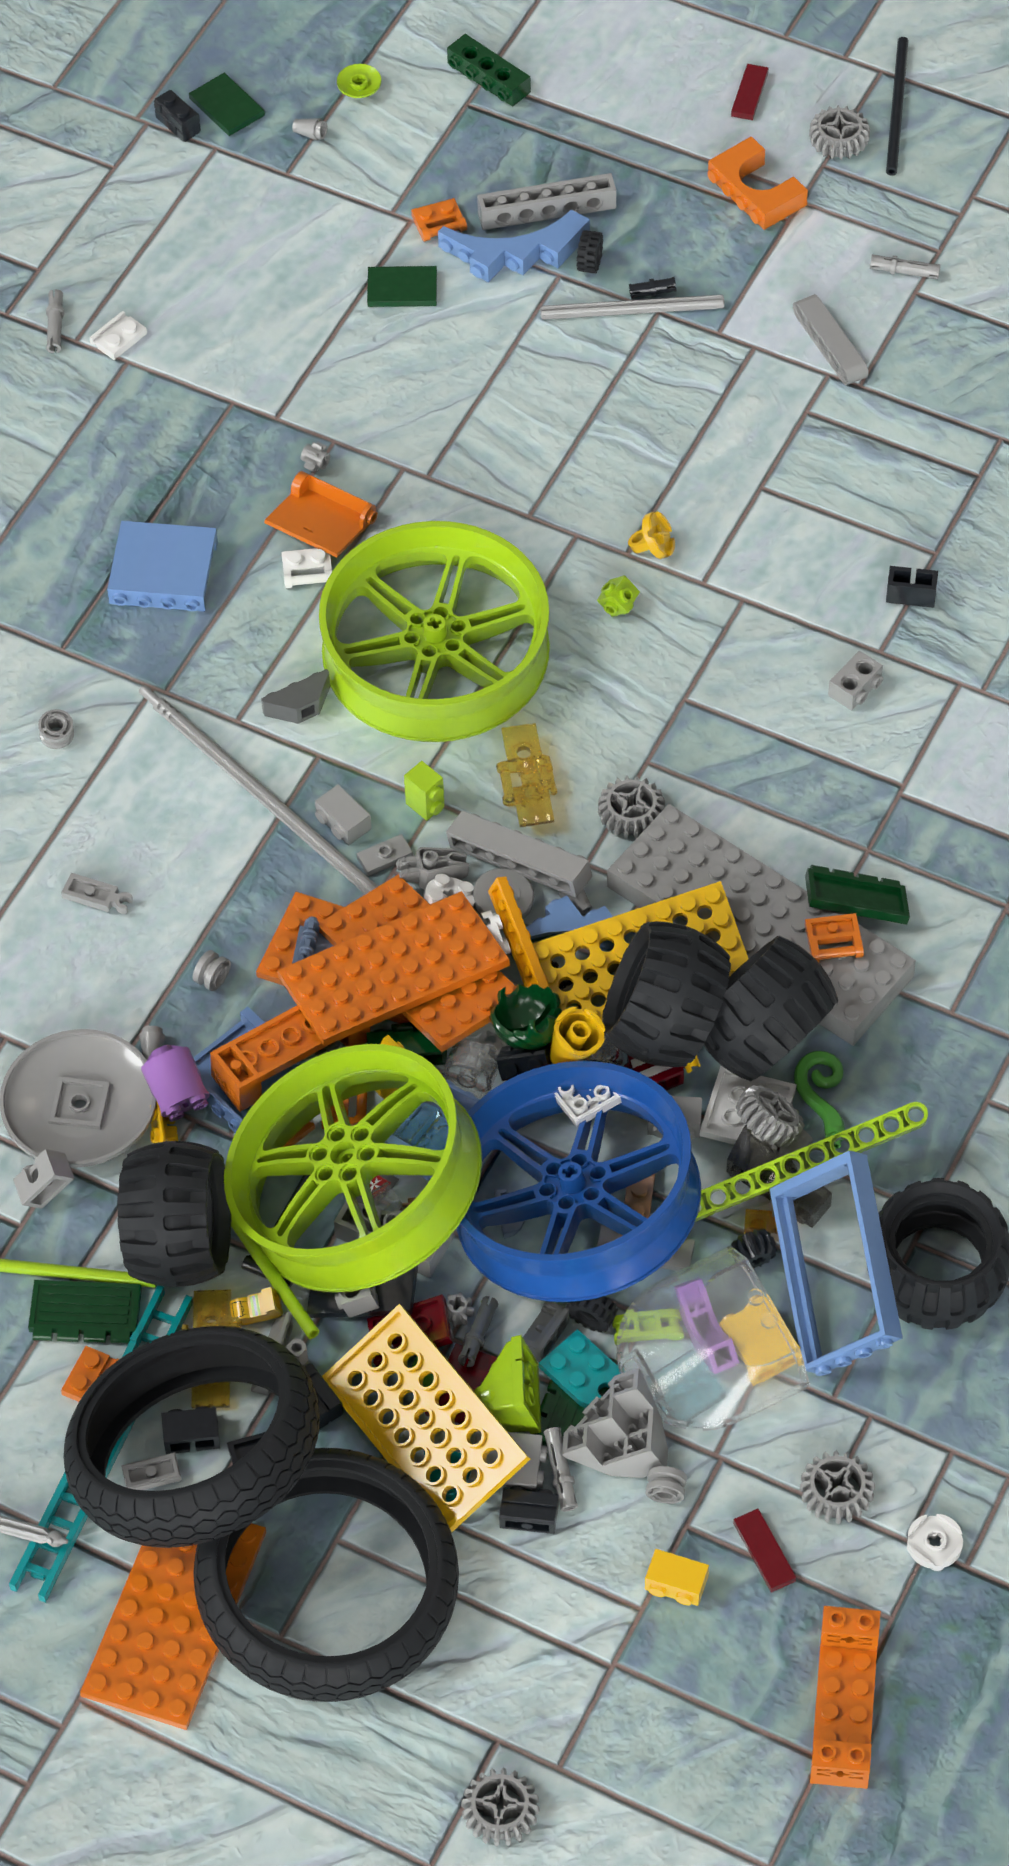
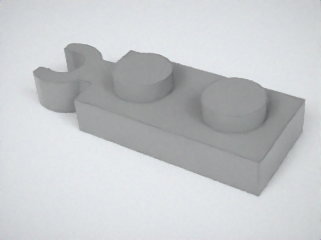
M74 873L70 874L61 892L64 899L109 912L111 907H115L119 913L127 914V906L121 903L133 902L132 895L127 892L119 893L117 886Z

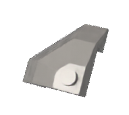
M639 1368L614 1376L608 1383L610 1388L601 1398L596 1397L582 1412L585 1415L575 1427L571 1425L564 1432L562 1455L565 1458L610 1476L644 1478L648 1476L651 1468L667 1466L668 1446L662 1419L642 1371Z

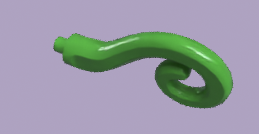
M813 1051L807 1053L799 1060L794 1071V1084H797L796 1089L805 1103L823 1120L825 1138H828L845 1130L844 1121L839 1112L811 1088L808 1083V1071L815 1065H826L832 1069V1075L828 1077L822 1076L819 1070H814L811 1074L814 1084L823 1089L837 1086L843 1078L844 1071L842 1063L834 1054L826 1051ZM838 1140L834 1144V1148H840L843 1140Z

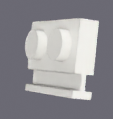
M122 311L90 336V343L97 345L99 350L115 360L147 334V329L131 316H126L125 312Z

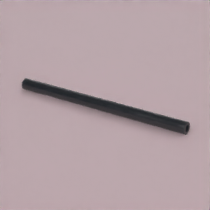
M900 37L897 41L886 173L890 176L896 175L898 168L909 42L906 37Z

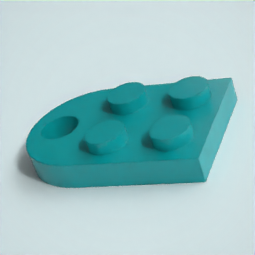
M578 1329L539 1362L538 1367L577 1404L584 1408H587L596 1397L601 1398L602 1396L598 1391L603 1387L610 1388L608 1383L613 1377L622 1374L620 1368Z

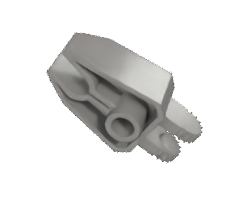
M420 847L416 851V856L403 857L398 859L396 863L397 869L401 871L399 874L400 878L409 883L418 882L419 887L424 890L427 884L435 879L437 874H446L448 877L463 880L468 876L469 863H466L467 855L453 848Z

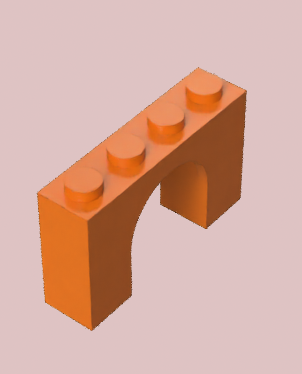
M751 136L708 161L707 174L712 183H716L723 193L737 204L740 210H744L755 224H758L765 230L807 206L808 189L794 176L778 186L767 190H757L745 185L741 180L765 165V149Z

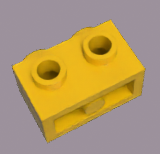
M655 1549L645 1577V1590H648L657 1597L667 1596L674 1598L683 1605L693 1604L699 1606L709 1576V1565Z

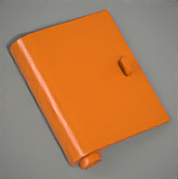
M300 471L292 482L291 494L265 519L264 523L315 548L322 549L324 552L337 558L370 524L372 525L376 521L378 512L375 505L306 472Z

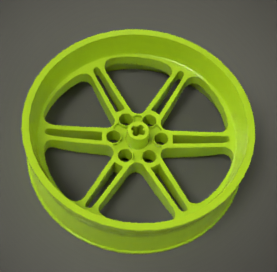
M449 521L415 522L387 529L368 538L352 549L334 568L322 591L319 604V625L323 640L324 670L327 669L329 671L330 687L338 700L356 718L388 735L421 742H445L465 739L487 732L508 721L531 700L541 685L547 670L550 642L547 629L549 623V603L545 585L539 572L523 552L512 543L488 530ZM424 565H446L434 603L428 610L419 609L380 579L406 568ZM458 566L449 604L443 603L453 567ZM467 568L480 571L500 580L509 586L518 598L514 603L466 616L455 615L463 576ZM358 596H366L389 620L402 630L398 633L351 644L342 643L336 637L338 626L345 610ZM525 623H530L534 628L533 637L525 657L510 672L502 671L468 646L502 634ZM408 660L415 661L406 696L382 690L359 677L351 669L352 667L375 666ZM442 667H450L474 683L484 687L479 691L463 696L428 699L438 670ZM426 673L427 675L419 697L414 698L421 674Z
M362 1044L343 1047L326 1052L297 1066L275 1082L250 1108L240 1123L229 1147L224 1171L226 1200L236 1223L247 1236L260 1245L264 1254L286 1280L306 1289L321 1292L362 1290L383 1284L410 1271L432 1255L456 1230L466 1215L479 1185L482 1169L481 1142L476 1126L466 1109L454 1099L449 1084L439 1070L424 1057L410 1050L386 1044ZM399 1088L373 1108L356 1125H350L343 1100L370 1091ZM423 1102H434L442 1109L449 1127L445 1149L431 1150L414 1146L385 1144V1141ZM333 1105L338 1117V1122L334 1123L330 1108ZM321 1113L325 1136L320 1142L283 1147L304 1125ZM310 1175L289 1203L277 1225L273 1228L266 1227L259 1215V1208L267 1176ZM378 1175L432 1176L417 1198L399 1215L381 1227L370 1189L371 1180ZM344 1193L358 1228L359 1238L348 1243L326 1248H294L297 1240L338 1194ZM358 1196H362L373 1229L371 1233H368L356 1199Z

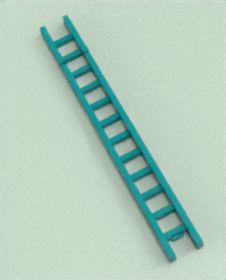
M158 1285L136 1330L130 1337V1342L123 1356L138 1348L141 1341L151 1343L152 1340L159 1338L146 1333L153 1318L171 1324L166 1335L170 1336L171 1333L180 1331L193 1305L192 1296L186 1295L176 1316H172L157 1310L165 1295L164 1287ZM135 1421L125 1430L113 1448L106 1468V1478ZM65 1472L38 1526L48 1529L50 1524L69 1530L66 1537L68 1543L59 1547H52L48 1543L41 1544L30 1541L9 1582L10 1590L17 1592L26 1572H31V1577L44 1581L38 1597L39 1601L45 1603L88 1518L81 1508L74 1523L55 1516L62 1501L79 1506L73 1494L67 1493L69 1484ZM38 1548L58 1554L50 1570L31 1563Z

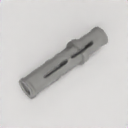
M872 254L870 269L884 270L890 272V274L903 273L938 280L940 264L897 258V256L885 257Z
M55 289V297L53 296V290L48 293L49 305L46 308V315L48 317L46 350L50 353H55V346L57 353L61 351L62 318L64 317V308L62 307L63 292Z
M553 1427L546 1429L543 1433L554 1475L553 1487L557 1489L559 1494L560 1509L564 1512L577 1509L578 1503L573 1488L575 1480L570 1474L567 1458L562 1455L563 1439L561 1428Z

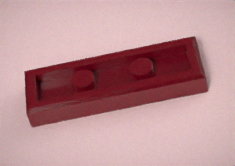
M753 64L746 65L731 110V117L753 121L769 73V67Z
M757 1508L733 1519L735 1528L770 1592L796 1582V1576L760 1510Z

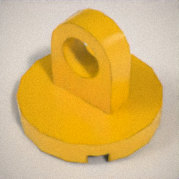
M658 511L644 515L642 529L635 532L628 540V545L634 553L650 550L659 559L673 554L675 539L670 537L669 532L672 531V528L667 518Z

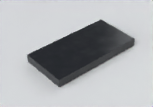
M418 1266L395 1279L375 1286L379 1308L353 1317L387 1316L399 1304L412 1315ZM310 1289L307 1313L310 1318L348 1317L344 1309H339L337 1306L335 1294L338 1292H321Z

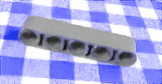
M814 294L794 302L793 310L796 318L842 383L849 385L868 377V368L865 361L820 298Z

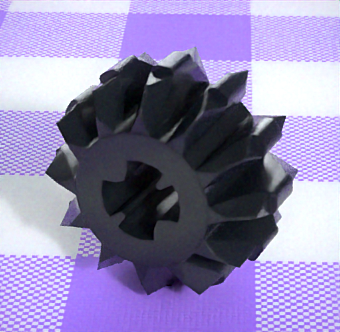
M754 1229L752 1232H746L744 1235L738 1236L737 1240L731 1243V1256L734 1262H736L737 1267H741L742 1270L761 1267L763 1264L769 1263L770 1259L776 1256V1242L766 1229Z

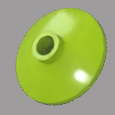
M367 64L349 65L342 69L337 76L338 89L344 95L352 98L368 97L374 94L381 85L380 73L374 67Z

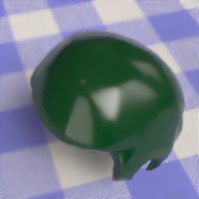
M517 984L515 991L511 994H505L506 987L502 988L497 994L498 1004L490 1011V1020L499 1039L513 1048L524 1050L539 1049L550 1043L553 1037L554 1023L562 1012L559 995L553 993L550 987L543 989L537 984H532L529 988Z

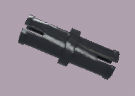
M675 277L660 280L652 278L648 282L629 284L631 299L649 295L656 297V294L677 292Z

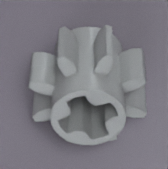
M313 442L312 445L307 444L301 453V460L306 462L304 468L312 472H318L319 468L325 469L330 460V453L325 452L327 446L320 442Z
M462 1292L452 1296L447 1294L448 1300L446 1305L449 1321L453 1324V1327L460 1324L467 1325L468 1316H474V1308L471 1307L472 1299H466L462 1296Z

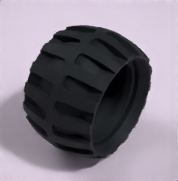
M658 921L644 923L633 936L628 948H626L608 991L602 1014V1022L605 1025L604 1036L619 1050L639 1061L663 1067L687 1066L688 1063L695 1059L697 1053L704 1046L722 1006L731 970L730 955L714 940L688 926Z
M776 936L729 976L722 1006L704 1047L725 1069L751 1082L786 1056L833 1009L834 1005L838 1002L835 988L825 970L811 954L796 943L784 937Z
M165 1141L141 1147L127 1154V1158L123 1160L119 1176L117 1222L123 1263L130 1277L159 1286L184 1287L206 1282L224 1273L231 1243V1212L224 1190V1158L219 1154L218 1150L193 1142Z
M933 1178L931 1181L922 1183L921 1181L914 1182L908 1185L903 1192H896L885 1202L878 1214L899 1318L907 1323L913 1322L921 1325L923 1329L946 1328V1330L958 1328L965 1322L971 1323L984 1315L986 1310L992 1307L999 1299L1009 1279L1008 1226L1000 1210L997 1207H993L991 1199L982 1191L977 1192L970 1188L969 1184L965 1182ZM941 1228L953 1230L967 1238L979 1252L981 1263L970 1274L958 1279L934 1281L917 1275L906 1266L896 1249L903 1239L916 1231Z

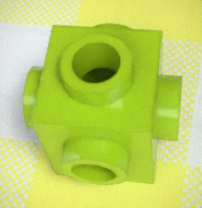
M623 575L610 579L603 585L597 602L611 617L621 614L625 615L632 610L633 603L640 591Z

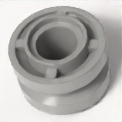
M53 709L45 712L40 717L38 723L39 736L45 746L52 749H61L72 742L74 737L73 720L67 712ZM55 727L61 728L59 731L51 730Z
M213 950L207 951L199 959L194 969L193 981L200 985L204 984L205 988L210 991L217 990L229 973L230 960L223 956L219 957V954Z
M658 1466L649 1470L647 1478L649 1483L646 1486L645 1492L647 1497L656 1502L667 1504L679 1503L684 1499L685 1489L683 1487L686 1485L687 1476L683 1471L668 1466Z

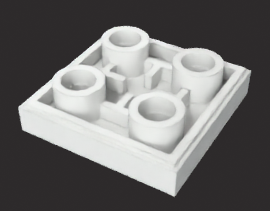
M571 1085L568 1091H562L561 1087H558L559 1094L554 1093L558 1105L577 1128L581 1122L585 1120L588 1122L594 1119L597 1112L602 1109L604 1113L622 1103L620 1096L613 1092L614 1096L610 1098L609 1087L602 1085L595 1087L594 1098L591 1099L589 1095L586 1096L589 1101L582 1098L580 1094L573 1097L575 1092L574 1085ZM601 1089L606 1090L605 1094L599 1095L600 1091H602Z

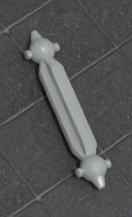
M0 1515V1533L41 1544L48 1543L52 1547H59L62 1544L68 1543V1540L60 1531L54 1530L50 1532L46 1527Z

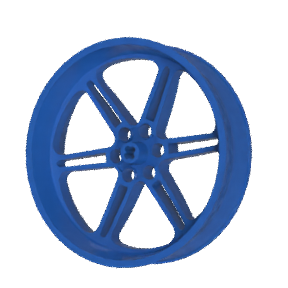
M597 1061L556 1063L532 1069L503 1082L488 1092L468 1111L479 1134L482 1162L492 1150H501L539 1182L533 1186L481 1202H472L466 1215L456 1228L461 1245L471 1263L480 1273L501 1288L520 1296L550 1302L584 1301L607 1296L629 1288L657 1271L679 1250L694 1226L701 1202V1178L696 1159L691 1151V1137L687 1121L673 1097L662 1086L647 1076L611 1063ZM571 1085H574L575 1092L573 1097L580 1094L582 1098L589 1101L586 1096L589 1095L591 1099L594 1098L595 1087L602 1085L609 1087L610 1098L614 1096L613 1092L617 1093L621 1098L622 1103L609 1110L631 1114L652 1123L663 1135V1138L658 1143L604 1162H597L608 1111L603 1113V1109L596 1114L588 1150H585L592 1120L588 1122L585 1120L579 1124L571 1152L563 1159L555 1158L516 1131L542 1118L564 1112L558 1105L555 1098L556 1095L554 1094H559L558 1087H561L562 1091H568ZM601 1089L602 1091H600L599 1095L605 1094L606 1090ZM671 1164L679 1165L677 1180L661 1206L649 1218H645L611 1195L650 1177ZM551 1215L540 1254L506 1247L488 1238L483 1232V1229L488 1226L516 1223ZM584 1219H593L623 1235L614 1241L595 1248L568 1253L579 1223ZM563 1227V1230H562V1232H561L560 1238H559V1240H558V1237H559L561 1228Z

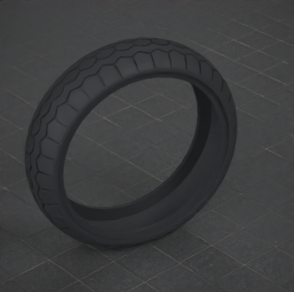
M207 1326L186 1329L171 1333L170 1336L159 1337L152 1340L151 1343L148 1342L136 1348L133 1352L126 1354L116 1363L112 1364L92 1383L79 1401L69 1422L64 1443V1468L69 1488L80 1508L96 1525L109 1534L127 1542L149 1547L172 1548L197 1545L233 1533V1530L238 1531L252 1523V1520L256 1521L270 1511L292 1490L303 1475L314 1453L319 1434L320 1412L316 1391L310 1376L300 1361L283 1345L258 1332L230 1326ZM242 1382L265 1388L279 1397L274 1418L258 1443L235 1464L211 1478L171 1490L145 1491L121 1486L105 1477L111 1452L125 1430L141 1414L173 1394L209 1383Z
M315 1448L303 1475L278 1504L289 1499L311 1494H340L366 1501L395 1519L405 1529L418 1549L426 1575L424 1594L409 1620L398 1631L381 1643L356 1653L340 1656H317L300 1653L273 1642L254 1628L244 1617L232 1597L227 1581L226 1568L228 1560L239 1537L249 1525L238 1531L233 1530V1533L224 1537L197 1544L194 1561V1589L201 1618L211 1639L227 1660L240 1672L259 1685L291 1698L316 1702H338L368 1696L397 1683L414 1671L430 1655L441 1640L453 1614L458 1593L459 1567L454 1539L445 1517L431 1496L413 1478L394 1465L369 1454L341 1448Z

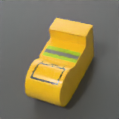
M272 1287L261 1289L259 1293L248 1295V1297L236 1298L229 1302L232 1322L237 1326L279 1318L283 1315L281 1298Z

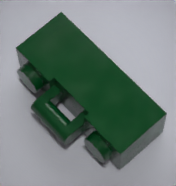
M411 1022L391 1024L392 1030L378 1029L373 1032H366L367 1044H380L383 1038L389 1035L395 1042H400L405 1049L424 1057L434 1066L448 1064L447 1050L441 1052Z

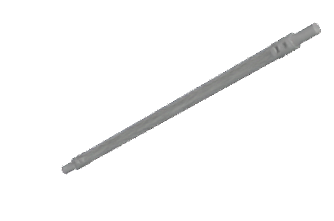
M146 685L139 689V693L153 705L155 711L361 892L367 894L378 887L164 698H159Z

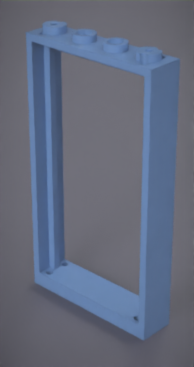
M847 1151L770 1188L803 1371L815 1373L816 1376H824L830 1374L834 1368L849 1366L853 1360L869 1357L873 1351L890 1348L894 1342L903 1339L867 1155ZM849 1174L880 1331L822 1356L793 1200Z

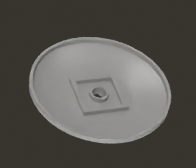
M75 1029L62 1031L35 1042L24 1050L12 1063L1 1086L0 1112L9 1136L20 1149L33 1158H36L45 1149L65 1153L70 1168L94 1166L116 1158L139 1141L148 1129L155 1113L156 1098L152 1095L141 1071V1067L147 1061L146 1058L126 1040L111 1033L98 1030ZM78 1100L87 1102L82 1108H75L73 1106L74 1102Z

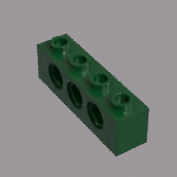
M467 34L462 35L447 47V62L453 69L458 70L468 79L475 81L483 89L490 91L501 101L508 103L512 107L531 92V78L528 74Z

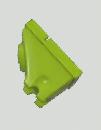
M522 1335L511 1337V1341L505 1344L498 1358L492 1364L486 1378L474 1392L508 1432L529 1431L530 1434L541 1432L539 1363Z

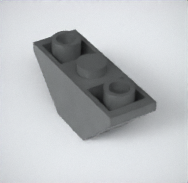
M325 669L321 672L313 673L299 682H293L287 687L271 692L261 698L264 716L299 724L319 715L330 689L329 671Z

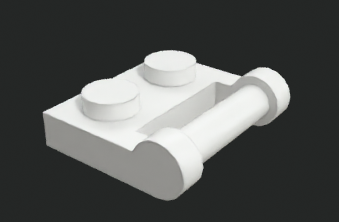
M314 548L281 552L285 589L292 588L294 585L327 582L332 573L330 554L322 549Z

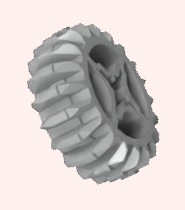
M838 105L837 108L833 109L829 106L827 111L821 109L819 114H815L810 123L809 137L812 146L816 148V152H822L823 157L830 155L831 159L839 157L842 160L846 156L850 159L852 154L858 156L859 152L864 151L866 145H868L870 136L868 121L863 117V113H857L856 108L849 110L848 106L840 108Z
M626 776L624 781L617 778L615 784L609 782L607 789L602 790L601 797L598 799V815L601 817L602 825H606L608 832L614 830L616 837L623 833L626 839L629 835H634L637 839L639 834L665 809V800L662 797L661 790H657L655 783L649 784L647 778L643 781H639L638 776L634 780H630ZM642 799L646 801L650 805V807L647 806L646 803L642 801Z
M753 1085L739 1097L736 1109L738 1116L741 1117V1122L746 1124L747 1129L753 1131L754 1135L759 1136L762 1141L766 1140L770 1145L775 1144L777 1147L787 1148L801 1136L800 1134L805 1126L802 1122V1116L799 1115L798 1110L794 1109L793 1104L789 1103L786 1098L781 1097L778 1092L775 1093L770 1088H764L761 1085Z
M837 1450L834 1451L831 1457L826 1451L823 1453L822 1459L815 1456L813 1464L808 1463L805 1468L806 1472H803L801 1475L800 1491L803 1493L802 1501L808 1502V1511L815 1510L816 1518L825 1515L827 1523L831 1518H836V1523L839 1524L841 1523V1518L844 1517L850 1523L852 1521V1514L860 1518L862 1510L867 1511L869 1509V1502H872L874 1498L875 1483L872 1481V1472H867L868 1466L866 1463L859 1465L860 1459L858 1456L852 1460L849 1459L850 1454L848 1451L844 1454V1457L839 1456ZM850 1477L857 1482L860 1489L859 1492L855 1491L854 1486L849 1483ZM816 1482L821 1484V1488L825 1490L824 1498L818 1493L815 1487Z
M504 1767L501 1770V1774H496V1771L492 1768L489 1777L481 1772L479 1774L480 1782L472 1779L470 1782L472 1789H465L464 1791L466 1799H463L461 1802L462 1808L465 1809L462 1811V1817L467 1820V1829H474L473 1836L475 1838L483 1834V1842L485 1844L491 1838L494 1839V1845L499 1846L500 1840L505 1839L506 1845L509 1846L512 1837L520 1842L522 1840L521 1832L529 1835L531 1832L529 1825H536L537 1818L534 1815L539 1814V1806L536 1805L539 1802V1797L533 1794L535 1787L533 1784L527 1785L528 1781L525 1776L517 1780L518 1772L516 1770L510 1776L507 1775ZM496 1790L493 1795L484 1796L486 1793ZM509 1790L517 1794L522 1802L509 1797L506 1791ZM501 1797H503L504 1809L501 1810L498 1817L497 1805L500 1804ZM478 1812L491 1816L494 1819V1824L484 1820ZM517 1818L513 1822L504 1825L507 1819Z

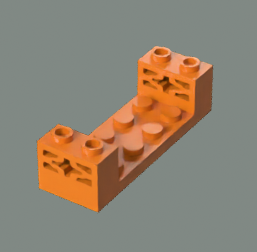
M295 1006L210 1052L211 1076L239 1112L255 1104L262 1095L261 1082L325 1047L298 1006ZM370 1027L339 1041L346 1047L362 1045L367 1042L366 1032H370Z
M824 1606L810 1775V1783L868 1788L876 1658L881 1611Z

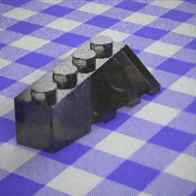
M747 1125L743 1127L727 1158L726 1172L731 1178L780 1158L771 1149L772 1145L766 1140L760 1141L751 1134L753 1131L747 1129ZM792 1160L785 1164V1170L788 1173L798 1172ZM764 1171L760 1175V1180L763 1183L769 1184L775 1180V1175L771 1171ZM741 1181L742 1183L746 1184L747 1186H749V1187L751 1188V1186H750V1184H749L748 1182H746V1181ZM823 1186L793 1200L797 1222L813 1228L831 1207L832 1193ZM770 1191L759 1195L764 1196L772 1203Z

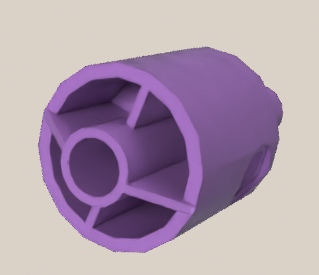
M164 1045L155 1049L141 1067V1071L152 1095L158 1102L161 1116L168 1117L172 1122L184 1117V1112L191 1109L197 1111L208 1106L207 1099L210 1094L203 1085L200 1071L190 1049L174 1045Z

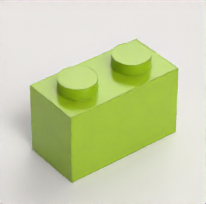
M420 761L404 775L406 805L428 821L432 816L438 815L445 806L443 777L426 763Z

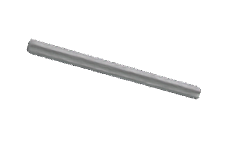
M723 295L546 305L541 306L540 310L541 318L546 320L724 308Z

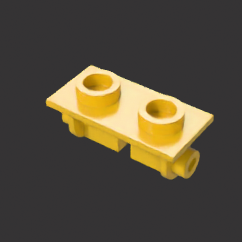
M157 1100L155 1113L151 1121V1143L179 1141L177 1127L167 1126V1124H174L176 1121L171 1122L168 1117L161 1116Z

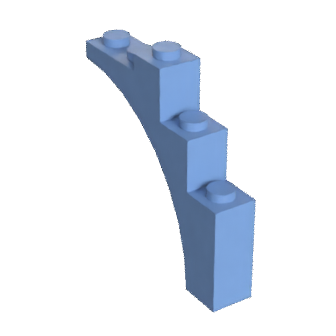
M571 209L561 219L546 228L511 238L475 237L443 226L438 231V244L443 251L451 253L463 262L469 263L470 273L489 283L504 266L521 275H524L539 259L543 260L546 264L559 268L579 247L578 244L582 231H590V219Z
M566 895L561 899L551 901L545 906V917L537 918L532 924L526 926V929L530 932L531 942L535 943L613 916L606 906L589 911L583 917ZM630 932L626 934L624 940L630 944L635 933ZM609 940L603 941L600 945V949L607 952L614 948V943Z

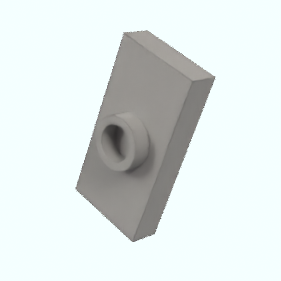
M402 834L356 853L357 859L367 876L396 865L398 859L413 856V852Z
M175 1453L121 1466L126 1487L131 1489L146 1490L182 1481Z

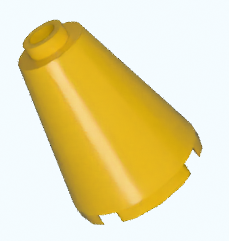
M570 1007L561 1012L554 1023L550 1052L552 1064L583 1061L601 1048L605 1040V1025L597 1014L587 1008L582 1010L576 1009L577 1007Z

